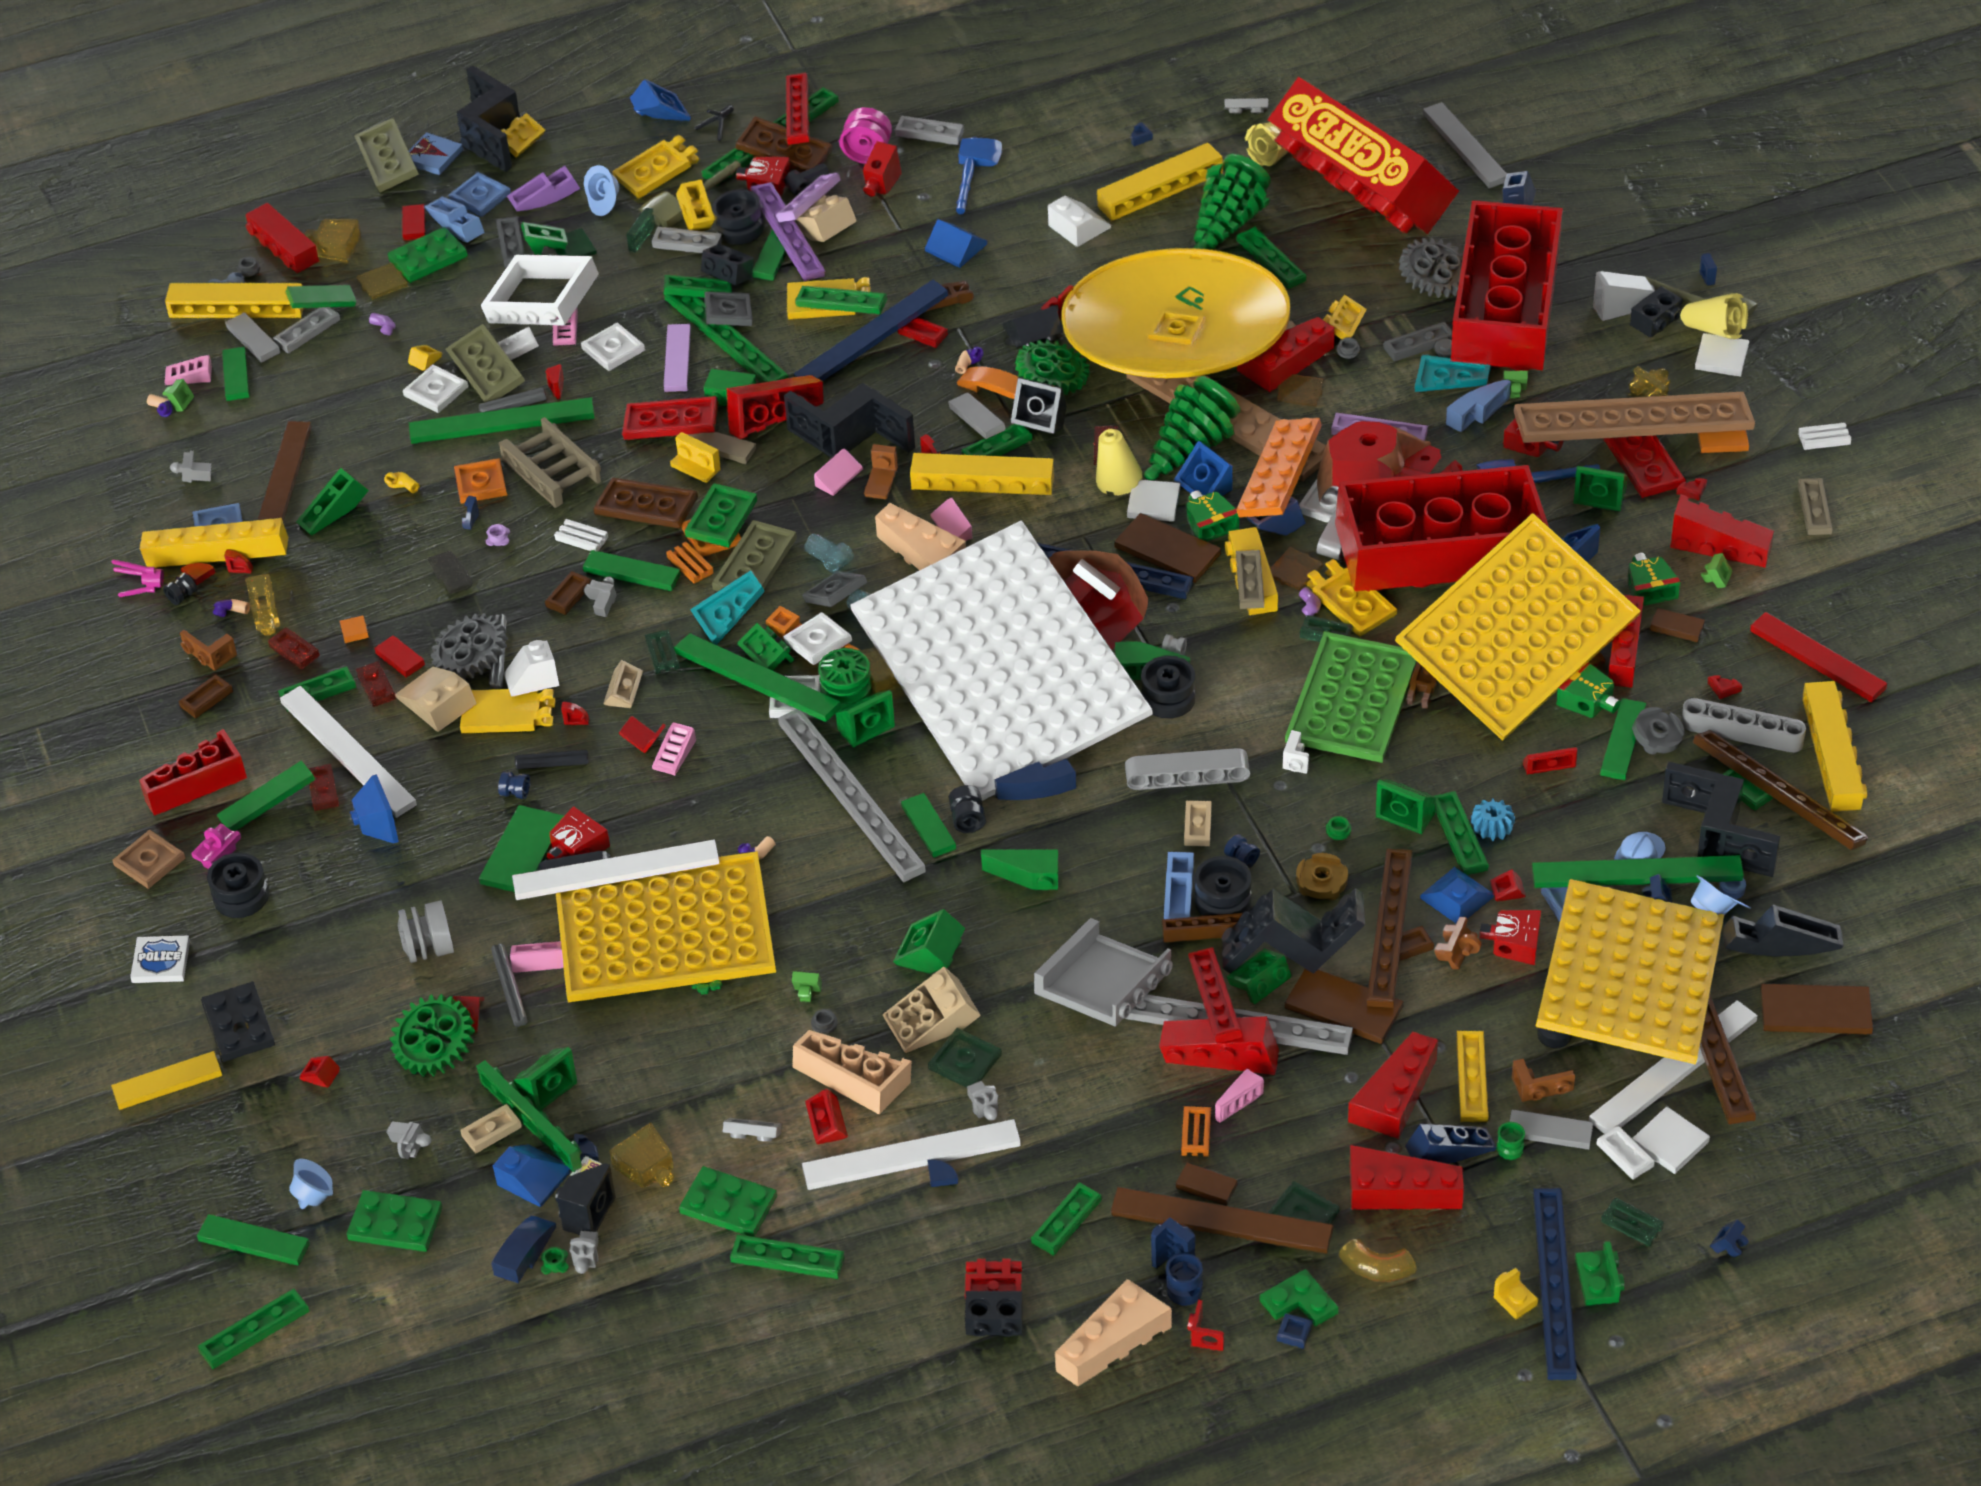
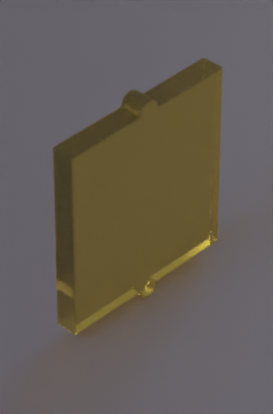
M392 262L357 276V280L362 285V290L366 291L372 300L408 286L402 276V272L398 271Z

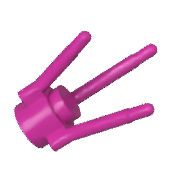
M119 560L111 561L112 564L126 567H114L113 570L115 572L140 575L142 585H146L143 588L120 592L118 594L119 597L145 592L155 593L156 588L163 587V569H155V567H146Z

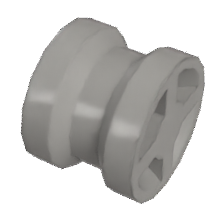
M1166 634L1162 649L1184 656L1187 639L1183 637L1176 639L1172 635Z

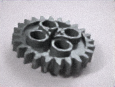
M1422 238L1421 243L1414 240L1413 244L1409 243L1407 248L1403 249L1399 260V270H1402V277H1407L1406 283L1413 282V289L1421 288L1420 293L1428 291L1430 297L1432 293H1436L1438 298H1440L1441 294L1449 298L1450 293L1454 296L1457 295L1464 253H1458L1459 247L1452 249L1450 242L1444 245L1442 239L1438 243L1433 238H1431L1430 242ZM1443 257L1435 269L1434 275L1429 279L1430 273L1434 270L1438 259Z
M475 613L472 619H469L466 615L464 621L460 622L457 619L455 626L448 625L449 630L447 632H440L443 637L435 639L437 645L432 646L434 652L431 654L435 667L455 672L463 680H465L467 675H470L472 679L476 672L482 675L484 668L491 669V662L498 663L496 656L504 655L502 649L507 647L505 643L508 640L507 632L498 619L495 620L492 615L487 617L483 613L479 618Z

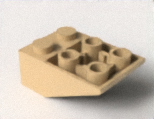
M824 194L800 215L795 222L803 235L811 241L824 242L857 222L847 197H838L837 195L826 196Z
M942 967L882 1014L905 1053L956 1034L981 1016L959 979L945 967Z

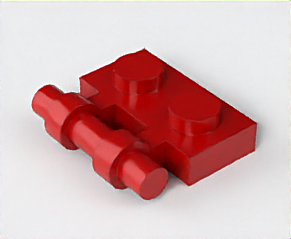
M1003 1258L1002 1261L977 1259V1261L966 1262V1273L977 1274H966L965 1298L966 1291H1022L1021 1273H1011L1022 1272V1261H1011V1258ZM986 1272H1002L995 1274H986Z

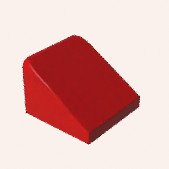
M559 364L546 369L548 387L557 399H561L564 384L562 365Z
M1513 869L1490 880L1497 902L1526 897L1522 880Z
M330 1056L314 1057L309 1060L299 1078L302 1081L318 1086L329 1087L340 1071V1067Z

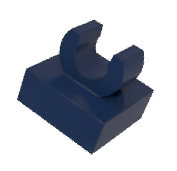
M1659 874L1650 877L1651 886L1642 889V893L1654 900L1660 899L1664 902L1673 903L1671 888Z
M1738 1219L1723 1226L1710 1244V1247L1717 1254L1727 1250L1728 1254L1732 1257L1740 1255L1742 1251L1737 1248L1736 1243L1740 1247L1748 1244V1239L1741 1234L1746 1226Z

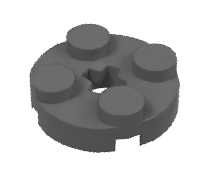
M1658 707L1642 710L1632 726L1635 738L1644 746V750L1649 754L1674 751L1679 747L1684 735V726L1680 719L1671 712L1669 715L1661 712L1662 708ZM1654 727H1656L1658 730H1662L1663 732H1662V733L1657 732V731L1654 729Z

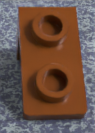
M873 444L871 449L873 468L864 495L865 497L887 499L898 468L896 447Z
M183 630L180 632L183 650L187 654L197 657L202 665H208L214 671L237 655L234 640L228 634H225L207 647L187 631Z
M1524 1059L1513 1061L1512 1079L1522 1102L1539 1100L1556 1094L1562 1095L1574 1090L1575 1074L1573 1070L1535 1078L1532 1069L1527 1068Z

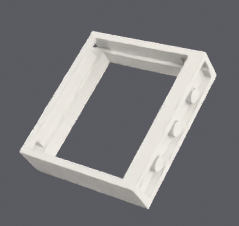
M515 255L481 307L488 323L565 325L599 273L591 256ZM523 278L570 279L555 303L507 302Z

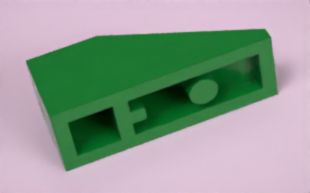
M340 468L296 522L309 534L314 535L353 510L369 490Z
M1140 641L1115 642V656L1132 680H1141L1142 669L1146 663L1157 657L1177 656L1190 663V657Z
M981 850L983 871L1032 890H1058V850Z

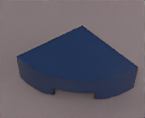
M1143 122L1135 125L1131 134L1133 146L1153 140V133Z
M468 496L464 504L467 507L466 517H462L464 529L471 530L479 515L477 498L474 496Z
M574 1134L573 1141L577 1143L582 1152L580 1155L581 1161L587 1156L599 1162L596 1145L588 1140L585 1135Z
M927 1160L931 1187L958 1184L957 1174L949 1164L940 1160Z

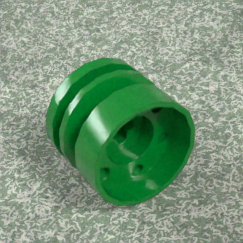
M840 648L830 651L823 656L818 668L820 692L840 701V710L872 695L870 663L867 656L862 652L852 648Z

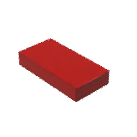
M424 204L402 206L403 240H415L425 236Z
M918 317L897 330L898 334L937 348L948 335L947 328Z
M394 635L375 647V653L406 678L425 665L424 659Z

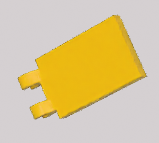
M678 135L670 142L665 140L659 142L615 169L612 173L620 184L639 199L690 168V163H697L700 160L695 155L698 149L693 145L688 148L682 144L685 142V139Z
M863 277L856 283L854 278L787 283L788 320L855 315V312L796 307L795 300L802 286L871 292V287H864L870 286V279Z
M1335 559L1325 564L1329 568L1325 571V574L1329 577L1327 580L1316 570L1307 574V577L1311 580L1306 582V585L1312 589V592L1326 608L1359 637L1397 615V609L1377 590L1354 592L1348 569H1343Z
M509 689L471 690L477 704L461 715L460 729L461 733L535 731V726L539 725L552 726L553 716H551V711L555 707L556 699L553 698L554 690L544 689L541 693L534 691L512 697Z

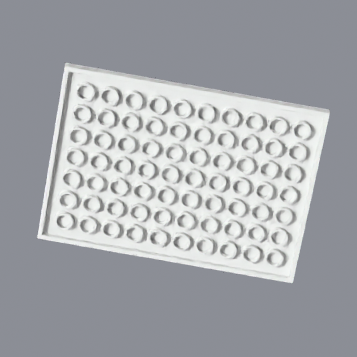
M1022 520L850 605L852 612L963 783L978 788L982 801L995 795L994 779L1040 761L1043 767L1064 760L1152 715V708Z

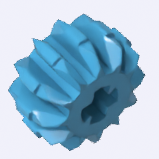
M1492 798L1490 802L1482 800L1480 805H1475L1473 815H1471V823L1475 834H1481L1482 840L1486 837H1490L1492 841L1496 837L1503 840L1505 835L1511 834L1513 824H1515V816L1512 813L1511 805H1505L1504 800L1495 802Z

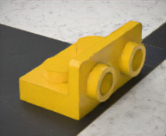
M526 113L521 118H515L507 130L502 129L501 131L507 134L509 152L517 158L544 135L545 129Z
M1343 295L1339 302L1334 300L1328 309V312L1331 314H1327L1323 320L1335 328L1334 335L1340 339L1351 338L1367 309L1346 295Z
M683 432L676 436L678 455L670 461L671 467L705 483L721 470L718 449Z

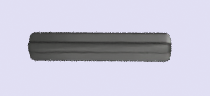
M542 387L481 403L479 404V411L481 413L523 407L545 401L546 394Z

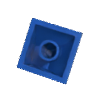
M646 79L643 80L630 97L634 110L642 116L646 114L652 118L689 121L691 119L675 93Z
M377 774L372 775L352 799L354 810L350 811L353 824L354 826L359 825L364 835L397 843L399 841L391 806Z
M1456 867L1452 868L1420 895V899L1456 924L1459 917H1467L1468 919L1494 897L1491 891Z
M529 1144L508 1147L493 1165L498 1186L539 1207H542L571 1172L561 1160Z

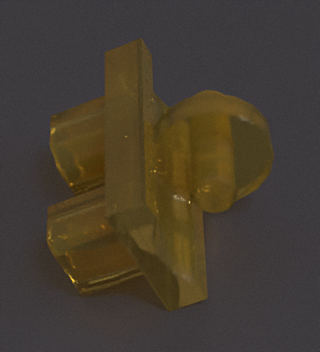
M1637 366L1633 370L1635 377L1628 384L1632 393L1639 396L1646 389L1649 392L1644 397L1669 396V388L1667 386H1669L1670 380L1667 379L1669 373L1666 369L1660 368L1657 371L1652 369L1648 373Z

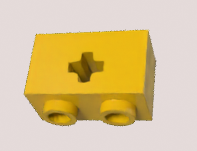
M702 179L681 184L676 196L687 229L693 231L710 230L715 218Z

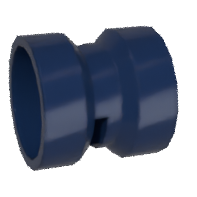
M503 771L498 784L499 795L508 797L512 794L516 798L526 799L530 789V776L527 774L514 776L512 772Z
M1237 834L1226 844L1224 854L1239 859L1250 868L1258 860L1260 849L1254 844H1248L1245 837Z

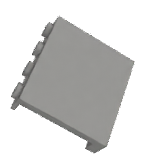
M1090 918L1034 973V994L1116 1027L1123 1018L1129 1016L1131 1010L1137 1004H1140L1151 990L1157 987L1164 976L1170 974L1173 966L1171 949H1167L1159 958L1100 935L1099 921Z

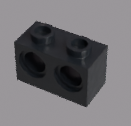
M721 244L702 251V272L734 285L752 278L754 257Z
M1661 286L1631 308L1630 326L1650 338L1658 332H1662L1670 323L1680 318L1682 298Z
M966 1291V1335L977 1337L985 1335H1002L1005 1337L1022 1335V1291Z

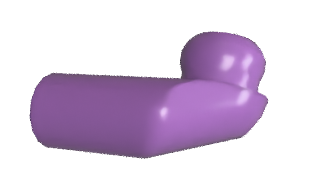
M371 313L369 323L382 326L380 329L381 333L385 335L393 333L396 325L390 317Z
M1303 588L1299 596L1307 605L1302 608V612L1311 618L1315 613L1319 612L1321 601L1309 588Z

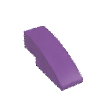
M563 166L548 177L542 172L507 197L516 211H523L554 203L576 192L580 187L568 169Z

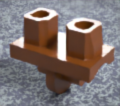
M1459 917L1456 925L1446 924L1443 930V937L1448 944L1437 943L1435 948L1437 959L1439 961H1449L1451 969L1459 970L1464 957L1469 956L1470 953L1479 952L1482 946L1481 941L1477 938L1478 934L1468 929L1467 917Z

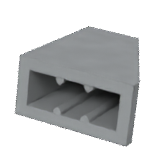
M1599 271L1596 272L1593 307L1602 321L1631 314V308L1653 293L1655 288L1643 276Z

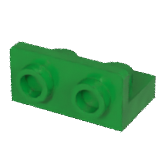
M758 623L737 643L757 664L772 671L785 658L791 663L795 660L789 654L791 649L782 640L777 643L775 639L778 636L768 626L763 629Z
M1264 948L1229 974L1227 979L1231 986L1245 990L1250 1002L1256 1004L1290 979L1292 975L1284 955Z
M1610 1241L1604 1242L1602 1251L1575 1253V1263L1585 1306L1619 1302L1620 1291H1624L1625 1288L1624 1278L1622 1274L1617 1272L1619 1267L1617 1251H1612Z

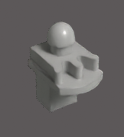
M194 451L184 452L183 463L174 462L170 466L173 473H182V481L192 483V480L211 481V463L194 462Z
M606 577L602 582L592 580L584 588L586 596L596 600L593 606L595 615L607 617L612 603L614 604L617 594L612 577Z
M982 1081L967 1086L968 1096L972 1101L973 1113L977 1115L978 1119L985 1116L990 1121L995 1120L998 1115V1094L995 1087L991 1085L985 1086Z
M392 1121L387 1130L391 1142L397 1143L398 1153L404 1159H409V1157L416 1158L421 1146H428L432 1141L428 1134L423 1133L420 1124L413 1122L406 1124Z
M581 1231L580 1237L572 1239L570 1242L573 1265L580 1274L587 1272L589 1267H596V1263L599 1260L597 1232Z

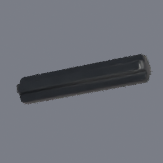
M587 750L515 755L516 769L585 765L589 762Z

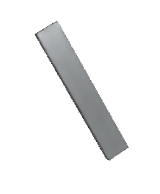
M1442 102L1423 109L1425 118L1488 188L1505 183L1507 173Z

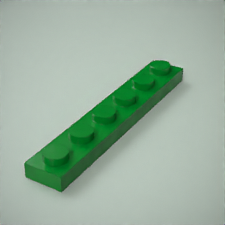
M485 1060L477 1065L480 1082L503 1105L507 1104L518 1119L572 1172L582 1167L580 1159L582 1152L575 1141L570 1142L559 1126L554 1127L543 1111L539 1112L528 1096L523 1097L512 1081L507 1082L496 1066L492 1067Z

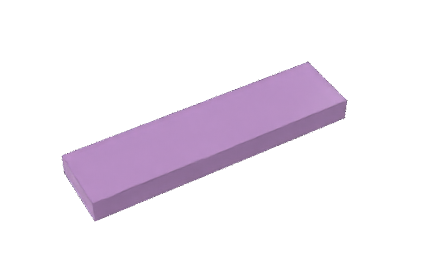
M833 173L818 177L777 213L778 222L796 220L841 180L839 174Z
M690 324L667 326L664 392L687 391L691 336Z
M1342 413L1335 414L1331 428V434L1336 435L1356 422H1381L1400 428L1425 441L1428 432V426Z

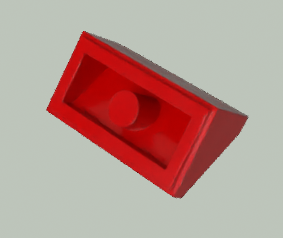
M1577 747L1527 755L1523 759L1526 774L1576 767Z
M826 1088L805 1101L817 1144L838 1141L848 1137L840 1104L834 1093Z

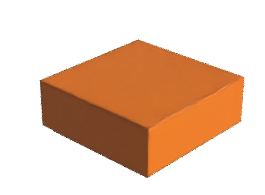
M364 616L340 621L345 643L369 638Z

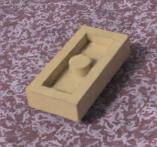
M1186 801L1184 846H1210L1211 801Z
M505 1104L460 1131L463 1139L476 1154L522 1128L518 1117Z

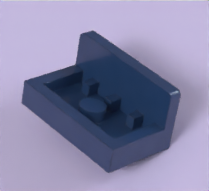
M1172 1218L1167 1219L1163 1224H1158L1151 1233L1152 1266L1157 1269L1166 1260L1169 1261L1171 1257L1181 1253L1195 1256V1235L1188 1227L1181 1226Z

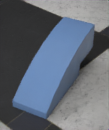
M441 197L424 206L426 211L442 227H445L452 235L466 243L484 233L479 217L467 213L466 207L463 204Z
M1511 381L1494 382L1477 388L1457 399L1447 407L1446 425L1462 432L1474 420L1483 424L1510 399Z
M1168 852L1164 919L1191 916L1194 853Z

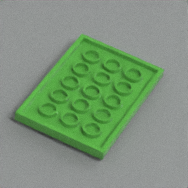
M1324 631L1286 732L1285 743H1287L1293 730L1301 732V743H1304V747L1383 763L1417 661L1399 646Z

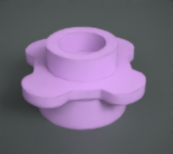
M495 524L486 531L488 535L486 544L488 546H504L509 543L508 535L510 530L505 526Z

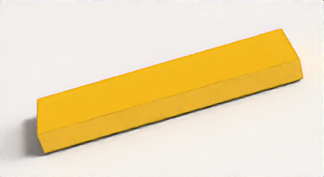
M1457 1031L1460 1122H1488L1484 1031Z
M212 1051L111 1086L118 1108L121 1110L220 1077L222 1073L216 1055Z

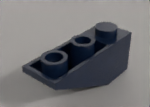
M1528 171L1506 175L1503 187V203L1533 204L1536 189Z
M1420 1124L1405 1145L1410 1157L1445 1164L1488 1153L1497 1148L1486 1127Z

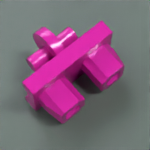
M221 823L215 829L208 828L204 832L206 839L192 852V857L202 862L203 866L209 869L216 860L236 850L235 844L241 839V834L238 831L228 829Z

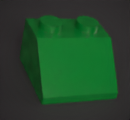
M1577 466L1573 503L1621 511L1626 494L1628 475Z
M890 690L877 692L836 712L837 730L852 747L895 727L893 697Z
M1379 779L1377 782L1376 817L1422 835L1435 815L1436 797L1392 780Z
M944 909L920 919L910 925L893 963L929 974L939 971L942 967L947 969L953 961L952 956L955 949L962 942L961 937L965 927Z
M569 1047L553 1049L513 1079L519 1093L523 1097L528 1096L539 1112L578 1083L572 1050Z

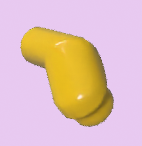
M390 472L384 477L385 483L391 488H406L411 493H415L420 487L419 483L404 472Z

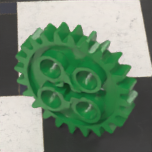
M1037 340V344L1029 342V346L1023 345V349H1019L1015 370L1019 371V377L1061 387L1064 394L1068 395L1069 390L1075 393L1076 389L1081 390L1082 386L1086 385L1090 365L1086 364V358H1081V353H1074V347L1068 349L1066 343L1060 346L1058 341L1051 344L1049 340H1046V343L1043 344L1040 340Z
M431 994L428 1002H425L420 997L419 1005L417 1006L411 1002V1010L409 1012L402 1010L405 1017L403 1019H395L399 1027L391 1028L392 1032L396 1035L390 1038L393 1044L391 1050L395 1054V1059L405 1070L409 1069L414 1075L419 1072L422 1077L426 1075L427 1071L432 1076H435L437 1069H440L444 1074L446 1071L445 1066L447 1065L455 1068L453 1061L455 1059L463 1061L460 1054L462 1052L469 1053L470 1050L466 1044L474 1042L470 1036L475 1033L471 1026L474 1021L469 1016V1011L460 1001L456 1002L452 996L446 999L443 994H440L437 1000Z

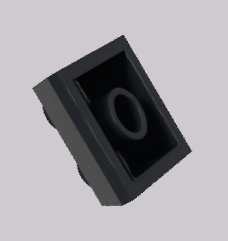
M1056 306L1018 317L1002 324L1015 347L1029 346V342L1037 344L1036 341L1044 339L1045 343L1046 340L1053 341L1058 339L1057 334L1064 332Z
M1019 377L1010 423L1053 434L1061 430L1064 425L1067 407L1063 388Z
M604 1163L571 1175L567 1178L564 1185L558 1188L555 1200L558 1203L559 1218H561L564 1231L580 1235L581 1231H598L616 1198L609 1164Z

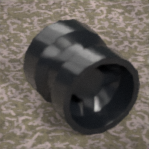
M182 572L176 576L174 582H168L164 585L163 591L171 603L179 605L186 596L194 594L197 591V587L192 578Z

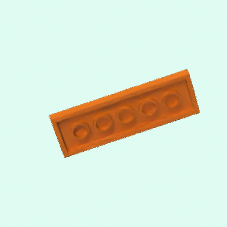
M1320 418L1282 419L1275 422L1236 509L1239 517L1284 514L1321 429Z

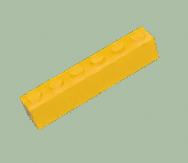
M1206 143L1097 190L1098 208L1111 221L1206 181L1207 169H1210L1213 165L1222 164V155L1209 143Z
M170 283L165 299L169 318H234L244 312L250 318H301L304 309L292 308L285 292L287 286H302V283Z
M913 453L910 470L911 489L1052 495L1054 459Z
M282 518L146 531L142 532L140 551L147 567L158 568L225 561L224 554L226 550L236 551L247 559L286 555L289 538Z
M1835 681L1805 683L1802 701L1830 811L1861 810L1863 799L1867 798L1866 784L1861 782L1862 768L1861 765L1856 763L1857 750L1851 744L1852 731L1846 725L1847 712L1846 709H1842V693L1837 691Z

